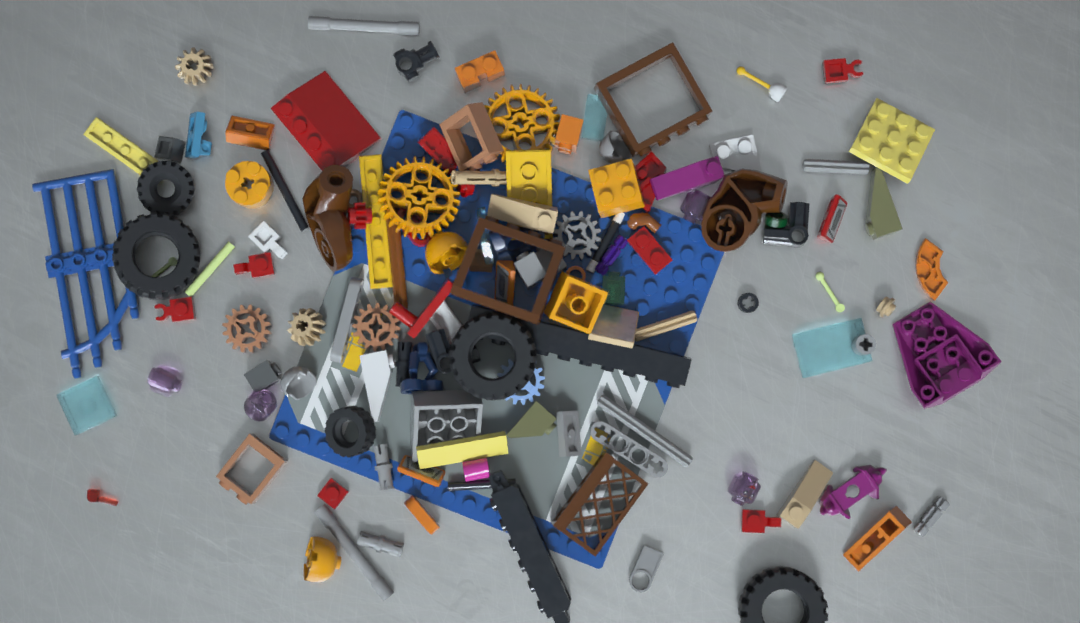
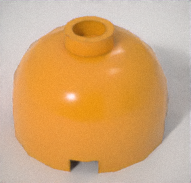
M455 232L435 233L425 248V259L431 272L434 274H444V269L450 268L453 271L459 268L468 247L467 242Z
M317 536L310 538L305 554L307 562L303 567V578L309 582H323L332 577L335 569L339 570L341 556H337L336 546L328 539Z

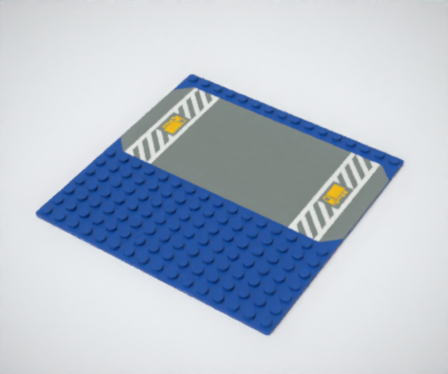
M399 111L382 153L383 174L391 175L389 168L393 167L396 169L398 161L404 166L405 158L408 159L409 163H412L415 156L417 162H421L422 158L425 157L426 163L429 164L433 158L419 145L418 141L432 127H435L444 137L440 125L408 111ZM462 133L472 158L483 151L477 138ZM499 154L495 161L483 164V169L480 171H491L492 169L506 171V160L501 162L502 155ZM551 167L552 206L558 207L556 222L563 223L562 216L565 215L570 218L572 211L575 216H578L580 211H582L584 218L590 214V222H598L595 229H601V232L596 234V236L602 240L615 215L601 218L590 182ZM412 173L404 174L396 182L410 184ZM423 173L416 174L419 180L427 179ZM432 176L431 187L444 188L442 183ZM476 184L473 195L462 197L460 194L459 198H455L460 200V205L456 207L458 213L456 215L452 214L454 216L453 222L447 221L449 223L447 229L441 226L442 232H455L463 237L469 245L479 217L485 219L488 213L491 194L507 197V184H499L498 187H493L491 184ZM398 191L391 192L392 197L396 199L402 197V194ZM416 195L417 201H421V195ZM442 197L435 199L440 205L447 203ZM651 207L648 214L657 220L661 227L655 233L645 226V228L672 259L656 275L628 243L624 249H621V253L612 266L608 267L609 270L604 276L596 271L591 273L586 270L596 252L592 248L590 249L592 255L589 257L586 253L583 254V260H580L579 255H576L574 260H571V254L569 253L567 256H563L567 268L561 272L566 273L572 266L581 267L585 272L586 282L599 286L608 292L604 305L639 312L637 328L692 310L695 311L698 321L724 252L716 251L707 245L702 236L701 225ZM643 208L624 212L625 216L607 250L611 245H614L613 242L618 235L628 240L643 227L638 226L636 229H631L627 225V221L632 214L646 213ZM428 212L427 224L435 221L442 214ZM498 219V224L507 225L508 222ZM580 221L571 222L569 225H579ZM353 225L351 230L352 261L345 268L334 272L318 312L322 314V320L326 323L322 327L326 333L319 335L321 341H315L314 346L306 344L297 366L306 367L314 374L316 386L312 392L299 400H295L291 396L287 397L285 394L269 438L379 482L378 471H375V466L377 465L373 446L387 444L389 462L393 466L391 474L395 489L503 531L499 523L501 516L498 510H493L489 500L492 498V489L448 491V482L465 481L462 462L436 466L446 471L440 487H435L398 472L397 468L405 455L411 457V395L401 394L400 387H395L396 366L392 368V377L380 421L374 422L376 426V439H374L373 446L363 454L353 457H342L340 454L333 452L334 450L329 447V443L326 441L325 423L329 418L328 416L334 410L355 405L364 408L371 416L360 355L374 353L373 346L366 350L364 348L365 342L359 345L357 342L360 337L353 336L357 329L352 328L343 362L330 361L334 339L351 278L364 279L356 316L360 317L362 315L359 311L360 308L365 311L368 310L367 304L375 308L376 303H379L381 309L388 305L387 312H389L394 304L393 287L370 289L365 229H354ZM587 227L586 235L592 240V232ZM401 229L408 310L418 317L447 278L455 280L459 268L453 271L450 268L444 269V274H434L431 272L425 259L426 246H415L407 236L404 237V232ZM485 229L477 249L493 250L492 273L468 271L462 288L494 299L496 262L500 259L491 241L490 230ZM580 231L577 233L571 232L573 240L583 239ZM562 232V240L566 245L568 236ZM420 233L417 234L419 239H421ZM553 233V238L558 237V235ZM511 240L508 243V248L514 250L520 248L525 243L519 240ZM595 242L594 244L598 247L600 242ZM579 245L575 246L573 250H582L586 247ZM536 248L533 249V250H531V251L528 252V253H529V254H531L532 252L537 253ZM516 269L513 306L532 312L542 283L528 290ZM572 270L570 272V275L582 279V273L579 270ZM559 272L556 276L549 299L552 295V292L555 288V285L559 279L561 272ZM607 284L619 285L618 288H615L614 300H610L611 288H607ZM449 294L445 299L462 325L468 321L472 305L485 307ZM543 313L541 321L575 329L555 321ZM372 314L368 315L363 322H368L372 318ZM382 314V320L385 323L391 324L389 318ZM430 319L415 338L407 334L408 326L401 321L396 323V326L401 327L400 331L395 332L399 339L393 338L391 340L394 344L393 346L386 344V350L389 355L393 354L394 362H397L398 342H412L411 353L413 352V346L418 344V342H426L428 345L427 352L431 353L425 334L435 331L437 328ZM377 320L376 324L371 326V329L376 334L378 329H382V326L378 324ZM697 322L640 341L634 340V344L684 356ZM362 331L365 338L371 341L370 333ZM385 333L381 337V341L385 340L390 333ZM483 337V340H479L475 344L481 361L473 363V365L485 377L499 378L497 373L504 372L501 366L508 367L509 359L514 363V349L508 342H505V345L492 343L491 338ZM378 347L377 352L383 351L382 348ZM549 353L548 356L537 354L535 368H542L539 376H544L545 380L540 381V384L545 387L544 389L538 388L537 391L540 393V397L532 396L534 402L526 399L525 405H522L521 400H518L516 405H514L513 398L507 401L505 399H482L481 435L505 431L508 454L487 457L489 471L492 474L502 470L507 479L516 478V483L520 485L549 550L600 569L603 567L617 528L595 557L556 529L551 522L603 451L610 454L636 475L639 474V467L591 437L590 429L594 423L598 421L605 422L647 449L650 446V442L598 406L597 401L602 395H605L653 430H656L672 387L666 385L667 381L658 379V382L654 383L644 380L645 376L636 374V377H629L623 375V371L614 369V372L605 371L598 364H592V367L579 364L577 359L571 358L570 361L557 359V354ZM443 357L440 360V367L442 369L450 368V358ZM419 362L418 379L424 380L429 370L424 362ZM438 370L433 379L443 381L444 391L464 390L455 380L453 372L445 374ZM534 373L530 379V383L533 386L536 385V377ZM520 390L515 395L525 396L529 394V392L526 390ZM536 401L555 418H557L556 412L578 411L582 456L559 457L557 426L549 435L544 433L542 436L509 438L507 434ZM351 420L344 422L342 425L344 438L348 442H355L359 437L356 423ZM603 425L595 427V436L598 438L601 435L606 437L607 439L604 442L609 444L610 438L615 432L611 430L609 435L604 431L605 427ZM616 437L613 440V446L617 450H622L626 445V441L622 437ZM635 449L632 453V458L636 462H641L645 457L642 449ZM613 464L608 471L609 480L622 478L621 469ZM624 471L625 477H631ZM606 475L603 477L601 481L606 480ZM635 479L626 480L627 493L632 492L636 482ZM622 481L610 483L612 495L624 494ZM607 483L600 484L595 488L596 498L608 496ZM625 497L612 499L614 511L623 510L626 506ZM609 499L597 501L598 514L611 512ZM593 502L584 503L581 507L582 516L595 514ZM611 515L599 517L601 529L611 527L613 524ZM596 518L583 520L585 532L597 530ZM580 520L571 521L566 530L572 534L582 533ZM598 533L585 535L587 545L594 550L599 543ZM582 536L577 537L578 539L583 541Z

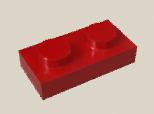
M645 226L627 240L628 244L655 275L672 261L671 257Z

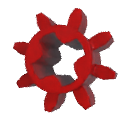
M366 202L353 203L354 207L348 208L349 224H354V229H366V224H372V208L366 207Z

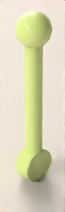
M174 257L169 258L168 263L151 275V277H157L170 266H176L178 260Z
M817 272L816 279L821 281L835 303V310L843 312L845 306L840 304L824 279V273Z

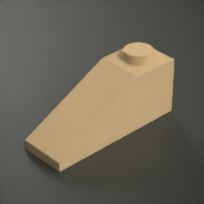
M491 194L487 215L522 227L553 234L558 207Z
M814 460L776 515L794 528L799 529L816 504L833 472Z

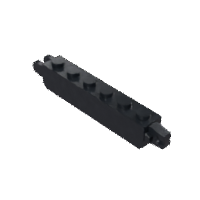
M502 470L490 474L488 477L492 487V498L489 499L494 511L498 510L501 516L499 523L503 531H508L511 538L508 540L512 551H517L520 560H518L519 567L523 573H527L530 579L527 583L531 592H536L539 601H537L540 612L542 614L545 613L547 618L552 617L555 623H570L567 610L571 604V596L520 485L514 482L510 483Z

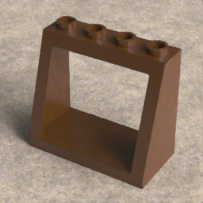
M488 215L485 216V219L479 217L450 294L539 325L566 247L562 246V241L550 238L549 241L541 239V234L531 230L528 231V234L519 231L520 227L514 224L507 223L506 226L498 224V219ZM485 229L553 252L532 312L462 288Z

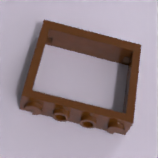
M673 42L597 82L594 86L597 96L632 157L638 154L641 157L652 151L651 147L657 144L659 147L671 141V136L675 134L681 136L690 130L689 127L695 123L697 126L702 125L709 120L708 116L712 113L711 107ZM670 58L700 111L638 144L611 97L609 90Z

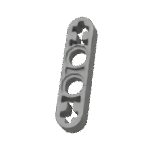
M352 277L350 280L330 361L342 363L345 358L353 328L352 324H354L355 320L354 316H356L363 290L364 279Z
M598 421L591 426L590 434L595 441L651 476L662 477L667 473L668 464L663 458L609 424ZM603 425L605 427L604 431L609 435L611 430L615 432L610 438L609 444L604 442L607 439L606 437L601 435L598 438L595 436V427ZM616 437H622L626 441V445L622 450H617L613 446V440ZM635 449H642L645 453V457L641 462H636L632 458V453ZM649 454L653 456L652 462H662L661 467L664 468L662 472L654 473V468L649 464L647 468L643 467V464L649 458Z

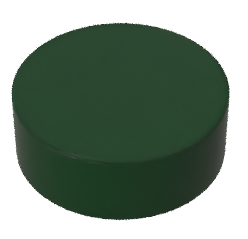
M766 213V225L776 228L787 225L788 216L785 213Z

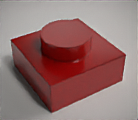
M330 478L317 496L333 509H336L349 491L336 480Z

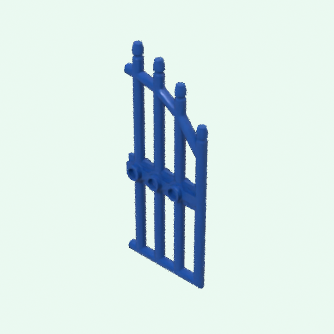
M114 169L32 184L33 191H41L52 253V255L45 256L46 270L49 278L56 277L68 349L61 350L62 359L70 358L74 379L81 378L78 354L90 348L95 368L102 367L99 343L110 333L113 339L114 350H122L118 324L128 306L130 307L131 318H139L136 294L127 288L117 309L115 308L109 267L114 266L112 260L114 243L104 244L94 181L107 179L116 236L118 237L119 231L124 229ZM85 183L96 245V247L87 249L82 248L72 185ZM63 187L74 249V251L65 253L60 251L50 189ZM100 269L109 323L97 333L87 271ZM78 273L89 340L76 345L65 275Z

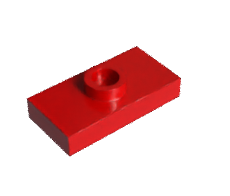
M432 127L418 143L437 164L442 163L441 168L443 170L449 169V175L457 167V164L446 139L435 127Z

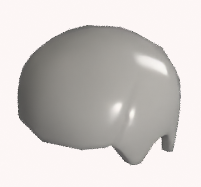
M610 131L600 142V154L610 164L631 158V153L624 141L618 139V131Z
M292 367L283 374L280 381L281 389L287 397L291 396L295 400H299L313 391L316 386V377L306 367Z

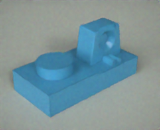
M194 112L190 114L185 158L193 159L199 156H209L211 153L212 142L201 139L207 128L205 113Z

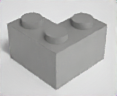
M537 247V253L532 252L529 254L526 251L516 257L515 269L528 290L543 282L553 252ZM563 259L558 273L567 268Z

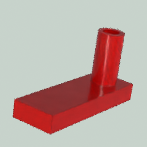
M448 277L418 317L397 301L390 308L389 313L408 326L407 334L415 338L450 294L454 281Z

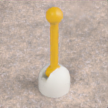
M739 66L736 70L737 74L745 75L769 89V96L777 102L781 100L787 90V87L781 83L769 85L745 71L743 66Z

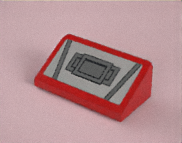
M838 194L831 197L817 235L818 239L833 243L847 207V201Z

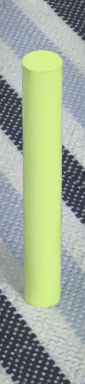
M228 241L184 292L192 297L235 246Z

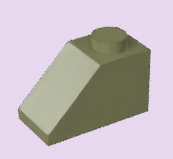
M536 401L510 430L507 436L509 438L542 436L544 433L549 435L557 426L554 423L557 418Z

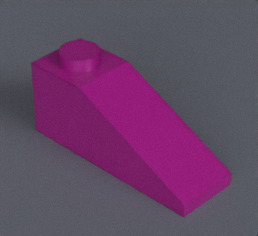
M718 156L652 178L650 183L658 201L714 184L721 180L725 174Z

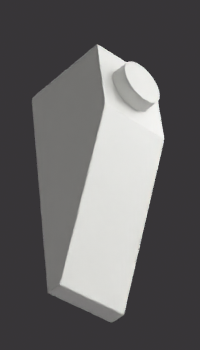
M387 350L360 355L371 416L374 422L380 421L392 377V368L395 367L393 354L389 355Z

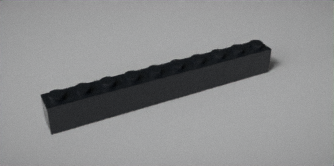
M472 305L468 320L485 313L510 315ZM510 316L519 321L529 331L534 340L537 354L548 356L549 353L557 354V359L570 361L573 358L579 360V364L592 367V364L601 365L602 370L614 372V369L623 371V375L629 377H636V374L645 376L644 380L657 383L659 379L667 381L666 385L674 388L686 385L692 360L690 357L634 344L632 349L588 339L589 334L583 331L543 321L536 325ZM498 335L485 336L491 338L492 343L505 345V342L510 343L507 339Z

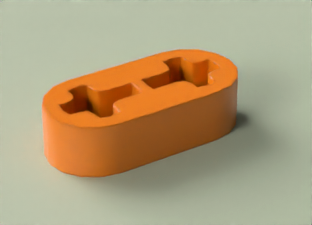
M413 495L404 502L410 512L431 535L440 528L434 518Z

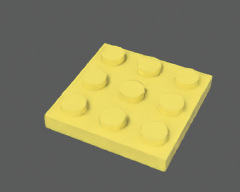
M876 98L849 152L908 184L919 165L935 129Z

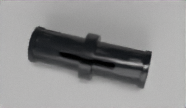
M412 342L397 343L395 387H400L402 381L409 379V358Z

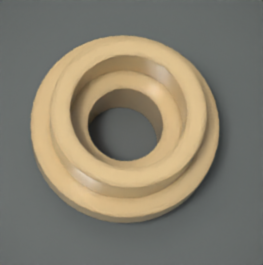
M886 296L879 304L876 311L880 313V317L883 318L885 315L889 317L896 308L894 298L890 299Z

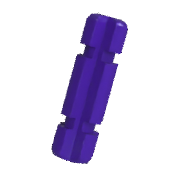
M621 235L617 236L613 242L614 245L609 247L602 257V261L595 267V271L602 276L607 273L608 267L612 266L621 253V249H624L628 243L627 239Z

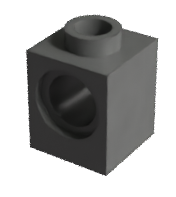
M266 360L245 373L244 376L255 394H260L281 381L279 375L282 372L275 362L271 363Z

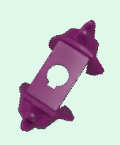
M872 465L854 467L853 472H859L857 475L833 490L832 485L827 486L819 502L821 506L820 514H827L829 516L841 514L850 519L848 508L863 497L869 495L871 498L879 499V486L882 482V476L886 473L887 469L884 467L875 468ZM850 485H856L859 488V493L854 498L846 497L845 495Z

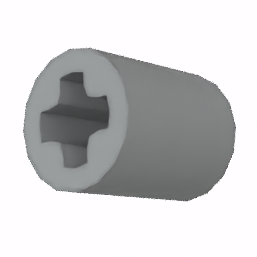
M868 334L857 336L852 341V350L860 356L870 354L876 348V341Z

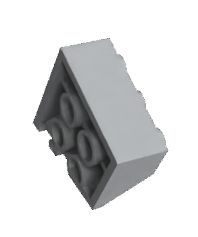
M465 390L412 392L410 417L412 463L418 462L417 446L481 435L482 399L473 396Z

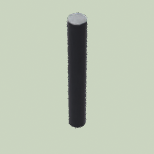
M516 478L508 479V481L516 483ZM490 480L448 482V491L492 489Z

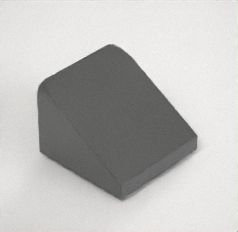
M159 136L154 157L181 163L186 142L177 138Z

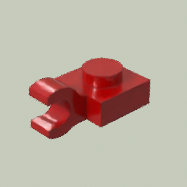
M271 252L248 256L249 263L233 265L236 275L251 272L252 278L275 275Z
M742 509L741 532L765 533V526L781 527V518L765 517V510Z

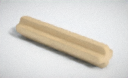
M692 310L637 328L635 341L697 322L696 313Z

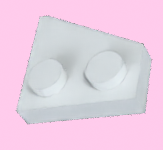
M753 135L709 145L711 156H718L722 169H729L733 172L743 168L761 171Z

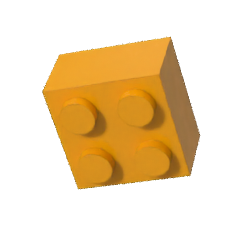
M632 158L588 170L598 213L601 218L645 207Z
M561 272L544 314L555 321L591 334L608 292L599 286Z

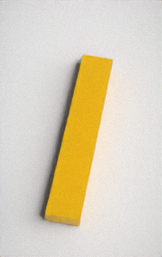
M382 155L359 156L363 202H366V207L372 208V224H366L365 229L370 289L391 288L393 285L386 220H383L385 212H379V208L383 204L377 203L378 198L382 197L377 192L379 189H383L379 184L380 181H384Z

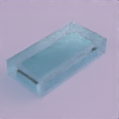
M588 94L581 139L601 142L604 138L607 111L597 95Z

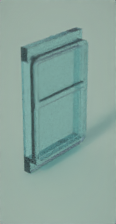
M862 318L793 334L792 338L802 377L806 378L871 362V353L862 356L857 355L853 352L851 346L854 338L865 334Z

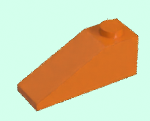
M895 506L848 549L843 556L859 572L909 526L912 521Z

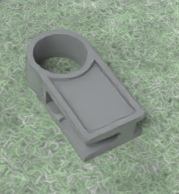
M643 545L629 577L632 589L637 592H645L650 588L664 554ZM644 572L647 574L649 583L645 588L637 589L632 584V577L636 573Z

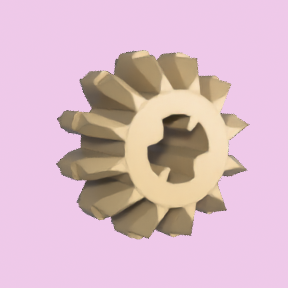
M194 47L191 48L190 54L183 50L185 57L178 56L177 60L181 64L175 65V69L180 71L177 76L180 79L184 78V83L186 84L192 81L194 86L198 85L199 79L202 83H206L205 75L212 77V73L208 70L214 68V65L209 63L212 59L210 55H205L203 49L197 52ZM193 63L197 64L198 68L196 70H193L191 66Z
M302 308L299 310V314L292 313L294 320L288 321L292 327L287 331L292 334L291 339L301 346H306V344L314 346L315 341H321L319 335L326 333L322 329L326 323L322 320L323 316L321 313L316 312L312 308L307 310Z

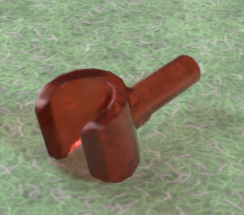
M87 490V500L89 502H101L117 507L118 501L100 497V490Z

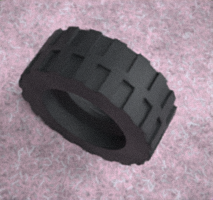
M355 405L334 410L328 416L329 418L325 423V438L329 443V447L334 450L333 452L340 454L342 457H353L367 452L373 446L374 439H376V426L370 413L365 411L364 408ZM347 420L354 421L358 427L359 437L355 442H348L343 436L342 425Z

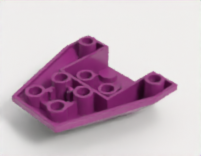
M931 301L893 324L911 391L923 409L945 403L980 382L1001 363L999 357L986 341Z

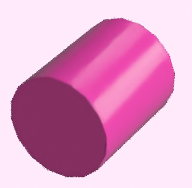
M487 458L462 462L466 482L489 478L490 471Z

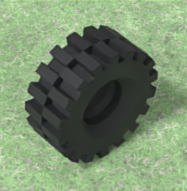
M158 161L150 164L142 171L137 181L139 200L145 209L150 212H157V214L164 215V213L174 216L181 213L189 206L194 195V182L191 175L183 166L172 161ZM169 180L174 184L175 191L172 196L165 198L158 194L157 185L160 181Z

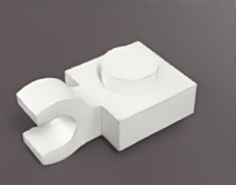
M265 221L248 236L264 253L271 249L280 259H283L288 254L277 243L281 237Z

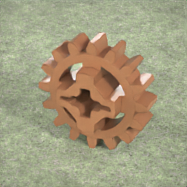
M376 303L375 308L367 304V311L360 308L359 311L362 315L360 317L354 316L358 323L352 324V327L357 329L353 336L360 337L357 342L359 345L364 342L366 343L364 347L366 350L373 346L374 352H377L378 347H381L384 351L386 350V344L394 345L391 341L393 338L399 339L395 332L401 330V327L396 326V323L400 320L393 318V315L387 312L388 305L381 309L379 303ZM372 314V318L368 322H363L368 315ZM382 314L389 318L391 324L385 323L382 320ZM378 320V324L382 326V329H378L375 334L371 326H374ZM362 331L370 333L371 341L365 338ZM385 333H390L385 340L381 341V337Z
M250 304L248 309L244 305H240V311L234 308L231 309L233 315L225 316L229 322L222 323V326L227 328V331H224L222 334L229 336L226 343H234L232 347L234 350H237L240 346L242 353H245L247 348L251 353H254L255 346L258 349H262L261 342L268 343L269 341L265 336L272 334L271 331L267 330V327L272 325L271 322H265L268 315H260L262 309L258 307L254 311V306ZM244 314H250L247 319L241 320L238 318ZM259 321L261 323V332L258 331L257 327ZM240 324L249 325V328L255 334L245 332ZM233 325L236 327V336L233 334ZM249 338H255V339H256V340H255L254 342H252V343L243 344V343L246 342V340L249 339Z

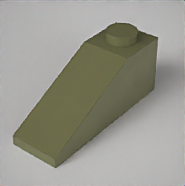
M877 167L871 173L866 213L867 223H865L866 232L869 236L872 235L873 240L903 229L883 172Z

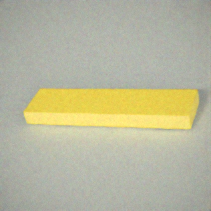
M98 117L93 120L83 134L139 175L150 164L158 162L157 159Z
M502 431L417 446L416 451L419 469L508 454L506 433Z

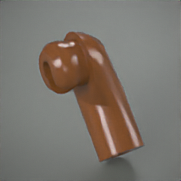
M634 213L627 221V225L631 229L645 225L653 233L661 227V224L648 213Z

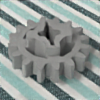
M572 211L570 218L563 215L564 222L557 221L556 225L559 229H554L553 233L558 235L554 239L562 242V232L568 236L567 244L562 243V246L566 247L564 257L568 253L571 254V260H574L576 255H579L580 260H583V254L585 253L590 257L592 255L590 249H598L594 243L601 241V238L596 236V234L601 232V229H595L598 222H590V214L584 218L582 211H580L578 216H575ZM580 221L579 225H569L571 222ZM587 227L592 232V240L586 235ZM580 231L583 239L573 240L571 232L577 233ZM579 245L586 247L582 250H573L575 246Z

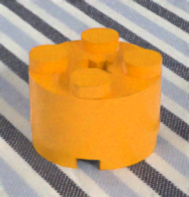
M242 161L234 165L226 173L225 187L229 197L237 204L245 208L255 209L262 207L269 201L274 190V181L270 173L257 162ZM248 181L253 182V184H251V189L245 187L248 185Z

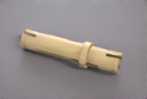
M492 169L491 171L453 170L451 172V183L453 185L491 184L493 187H498L499 184H507L506 171H499V169Z

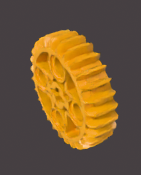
M519 84L518 90H515L514 86L511 85L509 92L504 87L502 88V95L495 92V100L489 98L488 104L490 106L484 105L493 127L501 126L504 128L502 133H496L500 142L513 140L515 150H523L519 145L526 142L531 146L528 150L551 149L552 152L553 147L550 144L555 145L554 137H556V129H558L560 123L556 122L560 120V114H554L557 112V106L550 107L553 99L545 101L547 94L544 93L539 96V88L531 92V85H528L527 89L523 90L522 84ZM526 100L537 104L541 108L528 111ZM518 101L521 103V106L514 108L510 105V102ZM505 104L507 115L493 118L497 109ZM544 117L548 122L546 124H539L536 119ZM517 122H521V125H524V127L520 128ZM547 132L545 139L536 147L534 135ZM502 145L504 151L500 154L502 155L501 162H504L506 160V150L510 149Z
M415 156L412 163H409L408 159L405 158L404 166L398 161L396 169L393 167L389 168L391 175L385 173L383 176L385 181H380L379 186L383 189H379L377 194L382 197L378 198L377 203L383 205L379 208V212H386L383 220L390 218L388 226L392 227L396 224L395 232L398 233L403 229L404 237L407 236L408 232H412V239H415L417 233H420L421 239H424L425 233L428 232L432 238L434 230L440 234L442 232L441 226L447 229L449 227L447 221L453 222L454 216L452 214L456 215L458 213L456 207L460 205V200L455 198H459L460 192L454 191L458 188V184H451V176L447 177L448 168L444 171L440 170L442 163H439L436 167L433 166L434 159H431L428 164L425 157L422 158L421 162H417ZM412 173L410 184L396 182L404 174ZM423 173L427 179L419 180L416 174ZM432 176L437 178L444 188L431 187ZM398 191L402 194V197L396 199L392 197L391 192ZM416 195H421V201H417ZM442 197L447 203L440 205L435 199ZM393 207L407 209L406 219L400 218ZM428 212L442 214L435 221L426 223ZM417 215L422 219V222L414 223L410 217Z

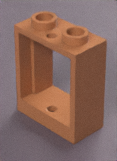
M483 102L467 104L439 124L459 171H480L483 169V164L495 161L497 155L504 151ZM471 122L483 149L482 152L473 158L460 130L461 127Z
M249 434L216 477L220 480L219 484L228 491L230 489L238 494L236 498L246 505L248 503L255 504L288 460L256 435ZM249 446L274 464V467L252 495L227 476L228 472Z

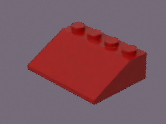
M326 71L293 90L271 107V110L322 171L330 165L347 167L381 139Z

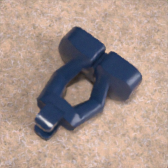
M520 227L519 231L527 234L529 230L541 234V239L545 238V233L526 227ZM489 231L491 241L500 260H508L515 263L514 257H518L524 252H530L536 248V246L525 243L520 248L510 250L508 243L512 238Z
M420 341L413 346V352L410 353L409 379L400 383L401 394L412 395V392L444 391L443 381L433 379L438 369L431 353L427 352L428 345L426 342ZM419 362H424L429 370L424 380L418 379Z

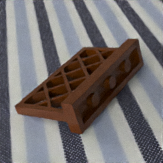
M603 451L551 524L596 557L649 483L610 454ZM613 464L621 469L622 478L609 480L608 471ZM624 471L631 477H625ZM606 475V480L601 481L603 477ZM635 479L641 483L636 492L627 493L626 480ZM622 481L624 494L612 495L610 483ZM607 483L608 496L596 498L595 488L600 484ZM625 497L626 506L624 509L614 511L612 499ZM609 499L611 512L598 514L597 501ZM593 502L595 514L582 516L581 507L584 503ZM611 515L613 523L611 527L601 529L599 517ZM596 518L597 530L585 532L583 520ZM580 520L582 533L572 534L566 530L571 521ZM598 533L599 543L593 550L587 545L585 535ZM582 536L583 541H581L577 537Z

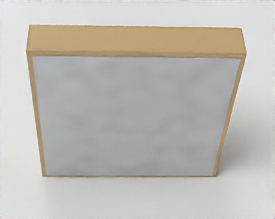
M603 304L588 339L633 349L639 312Z

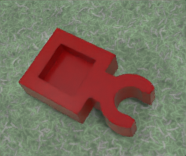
M846 58L824 60L822 62L825 84L847 82L848 75L853 78H859L863 75V72H856L854 70V66L861 65L862 60H854L851 64H846Z
M193 297L169 300L170 306L164 304L154 306L155 309L162 308L164 310L163 316L156 317L158 321H165L169 316H171L172 322L196 319Z

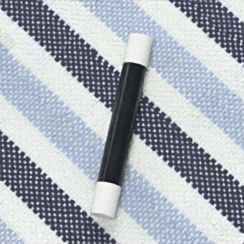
M624 213L614 216L598 249L586 268L589 272H595V267L604 256L625 216Z

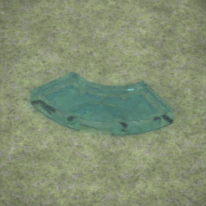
M486 207L478 208L477 220L479 217L485 219L487 215ZM485 229L481 238V246L485 263L488 265L494 263V253L489 235L490 230Z

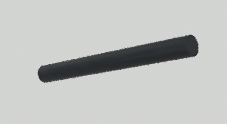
M269 150L263 151L261 155L301 232L309 229Z

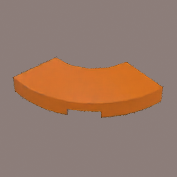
M925 238L916 255V274L924 292L935 301L948 284L940 270V258L944 251Z

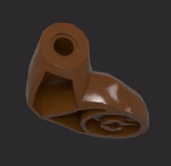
M330 165L324 168L307 187L302 198L305 215L315 244L325 263L333 272L345 268L353 258L352 234L349 221L346 218L353 186V175L349 169L340 165Z
M744 168L725 174L718 190L707 201L703 212L701 228L702 236L707 245L721 252L735 251L742 247L760 225L763 213H780L782 211L787 193V180L761 171Z

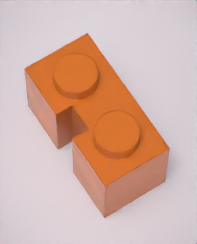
M495 50L455 67L456 75L464 93L480 87V80L487 78L488 82L505 76L504 68Z
M564 114L561 115L555 138V148H559L558 152L569 155L571 152L576 153L583 128V119Z

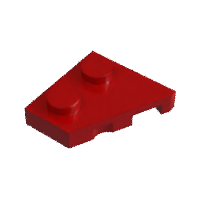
M650 152L635 166L645 205L643 209L646 213L651 210L655 200L650 179L665 174L667 167L653 152Z

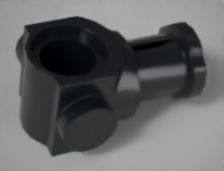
M431 41L428 42V45L417 51L414 49L410 51L400 49L393 54L399 74L405 77L408 82L414 81L420 76L419 71L424 69V64L433 59L438 60L440 58ZM404 61H410L412 66L408 70H403L400 68L401 64Z

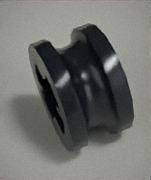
M745 293L738 298L737 305L742 312L751 313L758 308L759 300L755 294ZM751 297L754 305L746 309L744 307L746 304L743 305L742 302Z

